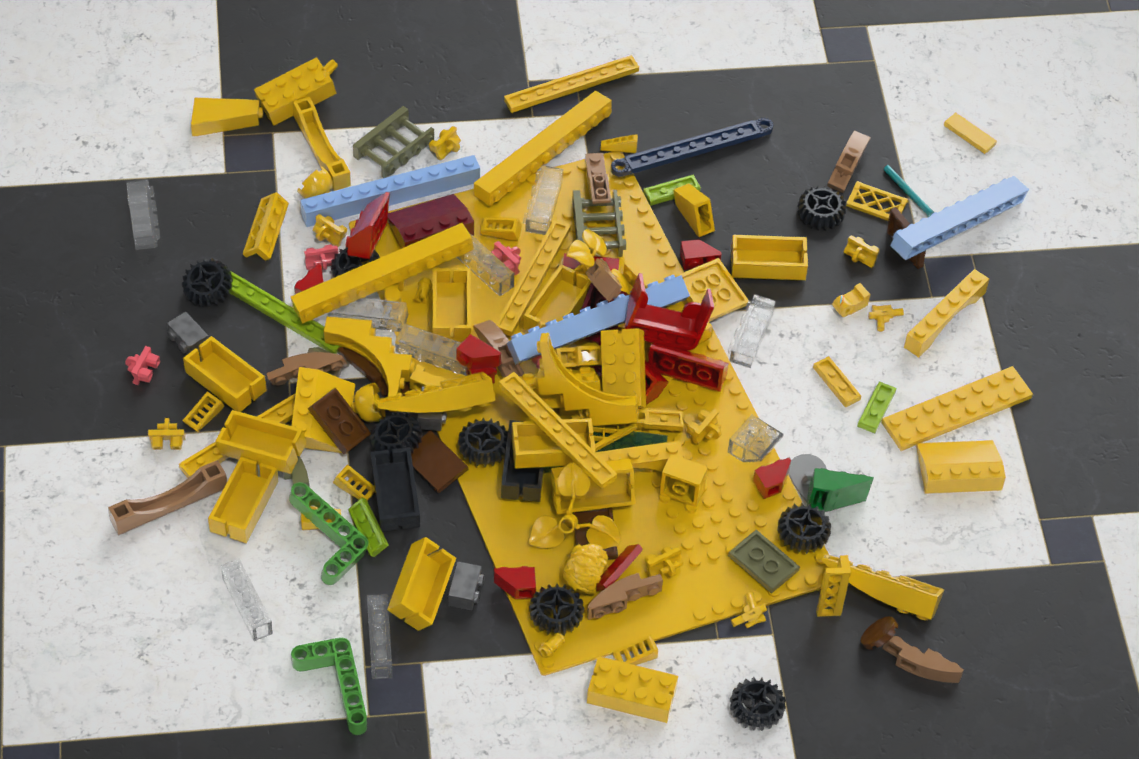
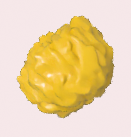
M588 543L581 546L578 544L573 548L570 558L565 565L563 576L568 585L573 587L574 591L584 592L585 594L597 593L596 584L599 583L600 576L605 572L608 563L607 552L600 545Z

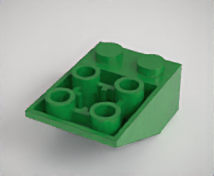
M815 468L808 488L807 506L811 504L812 508L818 506L819 511L824 510V512L865 502L874 477L864 474H851L844 471H832L825 468Z

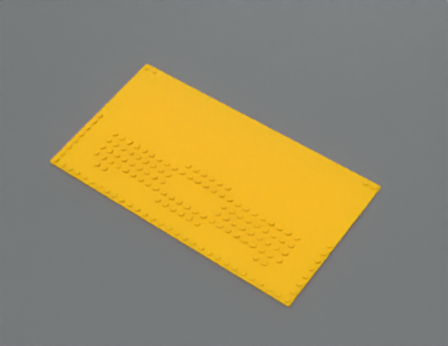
M623 152L603 154L610 196L612 198L613 190H617V196H621V207H619V210L623 211V221L620 222L621 225H624L625 229L622 239H626V250H623L622 257L618 256V248L607 249L604 256H600L596 252L595 256L620 258L618 271L623 274L624 264L643 254L654 265V277L658 283L664 282V278L668 276H677L684 273L634 174L618 177L611 173L612 161L624 158ZM585 159L533 173L524 182H521L511 192H508L491 206L475 197L474 189L454 194L468 208L474 220V236H471L474 250L439 264L434 268H450V283H453L454 268H471V335L478 338L473 328L476 324L488 320L496 324L554 219L570 224L571 230L527 310L560 264L563 265L564 253L568 252L569 246L576 240L572 205L573 190H580L581 198L590 199ZM616 166L618 170L624 169L622 166ZM410 205V206H406V207H403V208L391 210V211H388V213H391V212H394V211H397V210H401V209H404V208H407V207H411V206H414V205ZM590 206L582 209V212L612 213L613 206ZM484 217L519 218L522 225L519 240H509L481 234L480 229ZM356 220L349 222L350 231L352 228H355ZM388 221L375 248L380 258L401 249ZM586 221L584 226H587V228L615 227V221ZM616 234L599 235L603 241H617ZM497 241L505 247L513 248L517 246L521 250L519 254L521 260L518 266L520 273L514 275L512 272L504 275L499 269L501 261L492 264L488 260V254L494 250V243ZM433 268L404 280V290H399L401 292V307L397 310L392 311L385 307V288L377 291L403 354L412 355V362L416 363V367L418 364L424 366L425 372L434 376H442L445 380L467 375V366L461 365L456 360V348L462 342H454V339H450V342H433ZM421 278H428L431 280L432 288L428 292L426 302L423 303L421 300L420 303L415 300L418 289L417 283ZM629 282L630 291H631L632 288H633V285ZM685 299L675 304L683 308L689 302ZM524 315L513 335L520 332L522 335L529 333L523 329ZM625 323L620 324L617 330L622 331V329H625ZM713 327L709 339L700 343L695 349L687 351L729 363L727 376L721 392L662 375L669 383L659 397L647 404L646 408L683 411V431L641 428L596 451L601 452L680 441L685 459L708 467L705 490L697 507L661 495L662 472L647 468H634L635 504L612 507L613 519L621 536V543L617 546L618 556L629 545L639 544L643 548L642 552L615 582L639 573L641 579L648 578L649 573L645 557L651 554L657 557L661 555L662 549L668 546L672 549L676 547L681 549L683 565L675 569L676 575L672 577L667 573L661 575L663 579L661 592L655 595L640 597L635 601L629 600L627 601V609L619 613L606 614L601 618L589 620L587 618L588 605L601 591H597L596 594L574 591V593H579V599L583 600V620L579 622L578 628L574 627L572 633L566 630L565 635L558 632L564 637L565 643L554 651L553 656L547 658L540 653L539 648L541 643H546L554 636V632L547 635L546 630L540 632L539 626H534L529 612L531 599H514L506 592L539 672L543 676L597 660L598 656L606 657L612 655V651L648 635H652L654 641L743 614V608L748 604L746 593H754L758 607L762 604H765V606L819 590L822 587L825 568H829L822 562V558L826 554L829 555L825 545H823L822 549L817 548L815 553L812 550H809L807 554L804 550L798 553L796 548L791 550L790 545L784 546V540H780V534L777 531L778 520L782 512H785L787 507L792 508L794 503L798 507L802 503L789 475L782 492L763 499L753 482L754 472L757 468L770 465L780 458ZM506 335V337H507V338L509 339V341H510V340H511V336ZM581 339L560 348L598 346L599 343ZM644 341L645 360L648 362L650 346L653 343ZM532 358L519 363L524 374H538L539 369L532 362ZM496 367L497 375H495V383L493 384L496 401L490 402V405L484 407L479 405L472 406V409L467 411H460V409L444 411L447 412L446 424L442 423V429L437 431L440 440L468 466L469 470L457 480L494 567H535L536 592H540L541 587L547 589L548 584L551 587H555L556 583H558L559 587H563L566 584L568 590L572 587L568 585L563 575L565 573V565L570 558L573 548L576 546L574 530L571 533H565V539L556 547L541 548L529 544L532 527L539 517L545 515L552 516L559 525L560 520L566 515V513L557 514L555 510L551 468L564 466L544 467L540 502L524 501L523 497H519V500L501 498V484L505 459L502 458L500 463L495 461L494 466L487 464L485 468L483 464H480L477 467L476 462L470 464L469 459L464 460L463 454L459 452V434L462 432L463 426L467 427L468 422L474 424L475 419L481 421L484 417L485 421H489L492 418L493 423L499 421L500 426L504 425L506 431L509 429L510 420L533 421L499 387V381L503 379V376L498 367ZM581 367L571 368V370H578ZM596 373L600 380L601 391L603 392L602 378ZM551 408L560 417V408ZM702 409L709 412L716 409L719 411L716 418L721 425V436L718 439L711 438L710 440L705 437L696 445L693 443L694 437L687 433L688 424L691 421L699 425L702 423L697 420V416ZM605 425V428L617 429V425ZM619 425V429H623L626 427L624 425ZM593 432V436L603 437V432ZM605 433V437H608L614 433ZM755 530H758L800 566L799 571L772 594L728 556L734 547ZM616 559L608 560L605 569L607 570Z

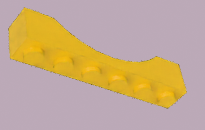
M310 97L293 101V116L320 167L323 166L330 173L333 180V191L350 187V170L344 159L340 158L331 146Z
M640 254L624 264L623 275L634 286L638 274L642 273L646 289L648 284L655 282L654 265L643 254ZM676 304L665 307L666 309L679 312L683 310V308ZM709 322L699 344L711 337L712 325Z
M974 269L907 333L904 348L919 358L932 345L943 328L957 313L966 306L976 303L986 293L989 278Z
M680 441L596 452L604 461L630 459L633 468H647L660 472L663 471L670 454L684 458Z

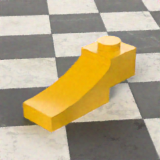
M601 345L554 349L559 360L567 369L584 366H602Z

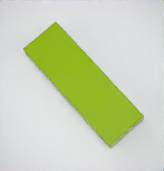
M693 174L644 188L643 193L650 206L675 199L673 189L688 183L699 191L701 187Z
M879 381L857 427L875 434L897 388Z
M365 498L359 499L348 511L358 531L368 539L367 550L370 556L375 557L389 544Z

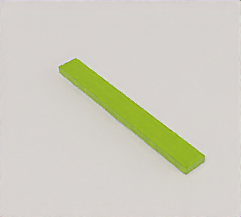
M230 271L233 278L231 283L232 289L229 290L230 294L324 350L337 354V349L341 346L325 343L323 325L314 320L302 324L294 308Z

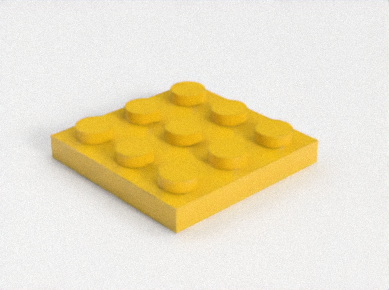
M719 258L675 276L682 275L690 295L687 298L688 302L701 303L707 288L711 289L714 310L708 322L743 308L750 302Z

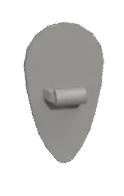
M801 454L791 460L789 477L806 503L814 469H827L820 458L811 454Z

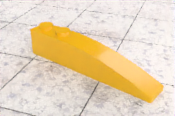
M484 372L441 381V386L427 385L424 386L423 391L410 390L403 397L400 394L376 400L374 403L379 409L427 413L459 409L460 411H467L476 405L480 407L488 406L491 404L490 402L496 401L492 378Z
M826 554L822 558V562L829 568H837L839 557ZM849 561L851 571L849 583L877 600L896 607L897 611L908 614L910 612L916 614V617L921 620H928L934 617L944 589L902 575L892 577L885 570L874 572L870 566L864 564L853 566V562Z

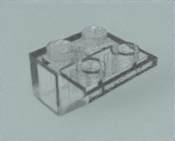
M752 414L729 439L728 453L742 462H760L783 438L784 434Z

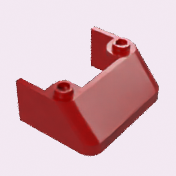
M639 273L629 295L625 329L639 328L643 330L644 341L683 350H693L698 346L714 310L711 289L707 288L701 303L689 302L683 307L682 312L647 304L648 294L645 292L643 274Z

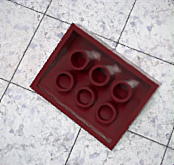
M454 194L388 213V223L401 249L460 223L464 224L470 236H474V220L468 208Z

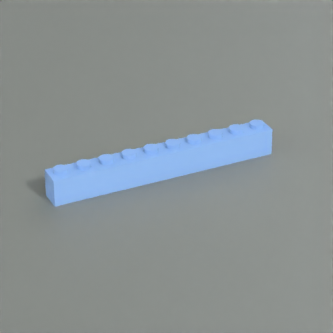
M475 155L301 199V215L306 227L315 225V218L318 214L324 217L330 216L333 220L360 214L361 211H364L367 204L385 192H390L389 206L471 185L480 178V166Z
M1015 176L1008 179L1005 178L996 185L992 184L989 188L982 189L977 194L970 195L963 201H957L954 205L947 206L942 211L935 212L928 218H922L919 222L910 224L903 230L896 231L890 246L907 260L1022 203L1029 189Z
M675 275L664 278L662 283H658V281L652 282L645 289V292L648 294L647 304L661 308L683 301L690 296L682 275L675 277ZM620 294L612 302L602 301L596 304V308L591 309L589 306L581 309L580 314L575 316L573 313L563 316V320L559 322L555 319L545 323L546 327L539 328V326L529 329L527 334L522 335L520 332L511 336L507 346L515 365L541 355L537 351V341H540L541 333L550 334L552 346L556 349L625 323L629 295Z

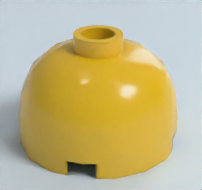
M323 166L320 167V172L315 170L303 181L304 187L302 190L298 188L297 192L304 199L329 193L333 188L332 177Z
M376 383L361 387L354 396L355 402L352 403L353 411L356 414L358 413L359 417L365 422H379V419L383 420L386 415L385 409H379L374 403L376 400L383 399L377 394L380 390Z

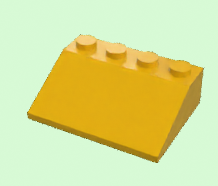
M299 367L291 426L303 429L307 440L305 448L342 453L307 408L334 388L339 391L352 408L355 384L318 369Z
M993 440L916 444L925 494L1000 491L1003 489L1006 479L1004 465Z

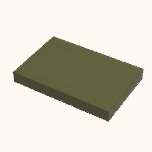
M758 530L751 533L728 554L734 562L771 594L800 569V566Z

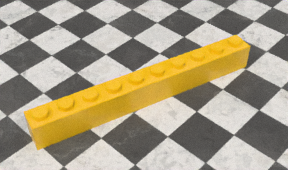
M594 91L475 181L474 196L489 206L499 201L517 185L524 182L526 178L536 173L539 168L549 163L552 158L562 153L569 145H572L590 129L597 126L599 122L609 117L612 112V100Z
M460 223L290 296L293 308L302 324L311 321L314 318L474 250L472 237L464 224Z

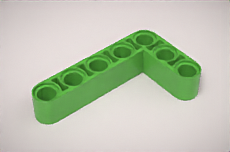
M301 482L295 483L289 495L290 503L340 547L324 564L321 573V579L325 584L334 585L363 558L368 547V539L310 487ZM295 493H301L303 496L299 497ZM309 506H316L318 509L314 510ZM324 519H330L333 522L329 523L326 522ZM339 532H345L347 535L343 536ZM354 545H360L362 548L358 549ZM344 557L347 558L349 561L344 562L340 558ZM327 571H333L335 575H330Z
M335 638L295 646L291 651L292 666L296 671L303 672L335 666L348 729L354 735L363 734L367 730V715L350 641L346 638ZM356 720L362 721L360 723H354V721Z

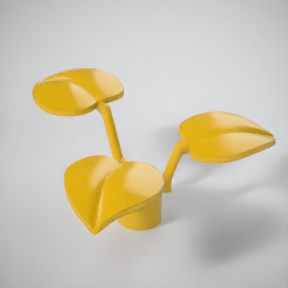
M586 229L582 233L584 242L575 240L569 246L567 252L568 257L574 258L581 263L574 269L576 271L575 282H577L578 273L586 275L585 272L594 266L595 261L593 257L596 252L600 256H604L607 252L603 239L590 229ZM612 269L611 272L617 276L622 286L621 291L627 292L630 295V286L626 277L620 271Z
M571 462L566 465L558 478L560 493L563 496L572 495L566 515L560 520L559 525L552 516L545 515L539 517L532 527L529 544L541 548L556 547L565 539V533H571L575 528L590 527L586 533L590 544L600 545L602 549L620 545V531L611 518L598 515L593 519L592 524H578L577 517L571 514L576 495H585L591 486L589 476L577 464Z

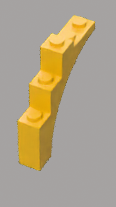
M327 316L324 327L325 343L351 349L367 358L382 374L388 387V397L400 394L402 397L401 389L405 388V381L410 382L411 374L416 368V363L412 362V355L396 354V346L392 344V338L376 336V328H373L372 320Z
M541 333L540 341H537V351L541 353L542 358L539 360L540 369L538 370V375L534 377L535 388H539V395L560 394L561 403L565 404V411L586 409V416L592 419V426L638 423L639 409L637 396L609 394L583 383L570 373L559 360L552 346L550 334Z

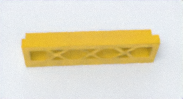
M277 192L261 198L243 251L245 257L257 253L265 261L271 259L289 204Z
M840 555L837 568H825L816 611L817 617L841 616L851 574L848 555Z

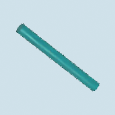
M889 165L884 167L883 170L930 217L934 211Z

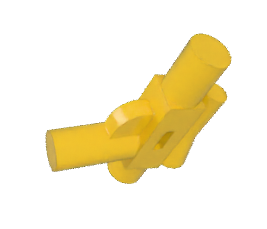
M872 305V312L868 313L869 319L877 320V330L882 332L885 330L884 323L889 322L890 318L894 316H903L904 310L903 308L893 309L891 305Z
M753 592L745 594L748 604L744 606L743 614L731 619L733 627L748 621L745 626L749 628L757 623L766 621L763 613L767 611L765 604L757 607Z

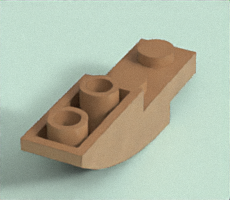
M854 130L835 166L827 187L844 193L871 137Z
M603 153L585 154L586 177L592 204L611 203Z
M597 258L594 266L585 273L598 291L610 302L612 298L618 297L622 286L617 276L610 271L607 262L602 258Z
M488 320L473 326L481 341L501 352V365L498 369L503 378L513 372L518 376L524 374L520 364L515 365L507 346L509 339L493 321Z
M304 353L282 359L284 367L268 372L267 376L273 385H283L287 380L298 377L299 367L318 369L327 373L342 369L343 366L347 365V362L342 355L334 353Z
M636 573L611 584L601 591L588 605V620L601 618L613 612L619 613L627 609V601H635L640 597L655 595L661 592L663 585L661 575L658 574L641 579L639 573Z
M893 636L882 648L897 657L896 666L912 674L948 683H959L964 669L960 668L957 663L947 660L940 653L929 648L924 654L917 647L907 644L898 636Z

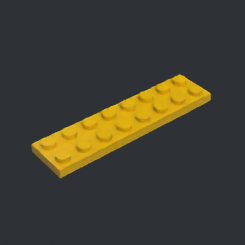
M1012 366L884 417L881 423L900 451L915 446L917 443H923L1032 398L1033 393Z

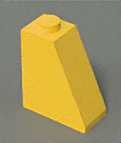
M689 183L673 189L675 204L696 235L701 237L714 232L715 227L710 199Z

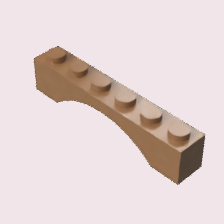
M216 460L200 467L184 482L164 493L144 499H126L108 507L110 521L117 534H123L223 490L227 483L226 473L219 461Z

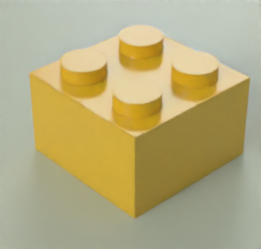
M670 454L662 471L660 494L697 507L705 490L708 467L701 463L687 460L682 456Z

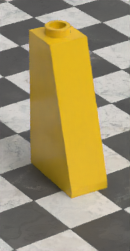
M195 97L191 120L192 136L258 126L259 118H263V107H260L259 100Z

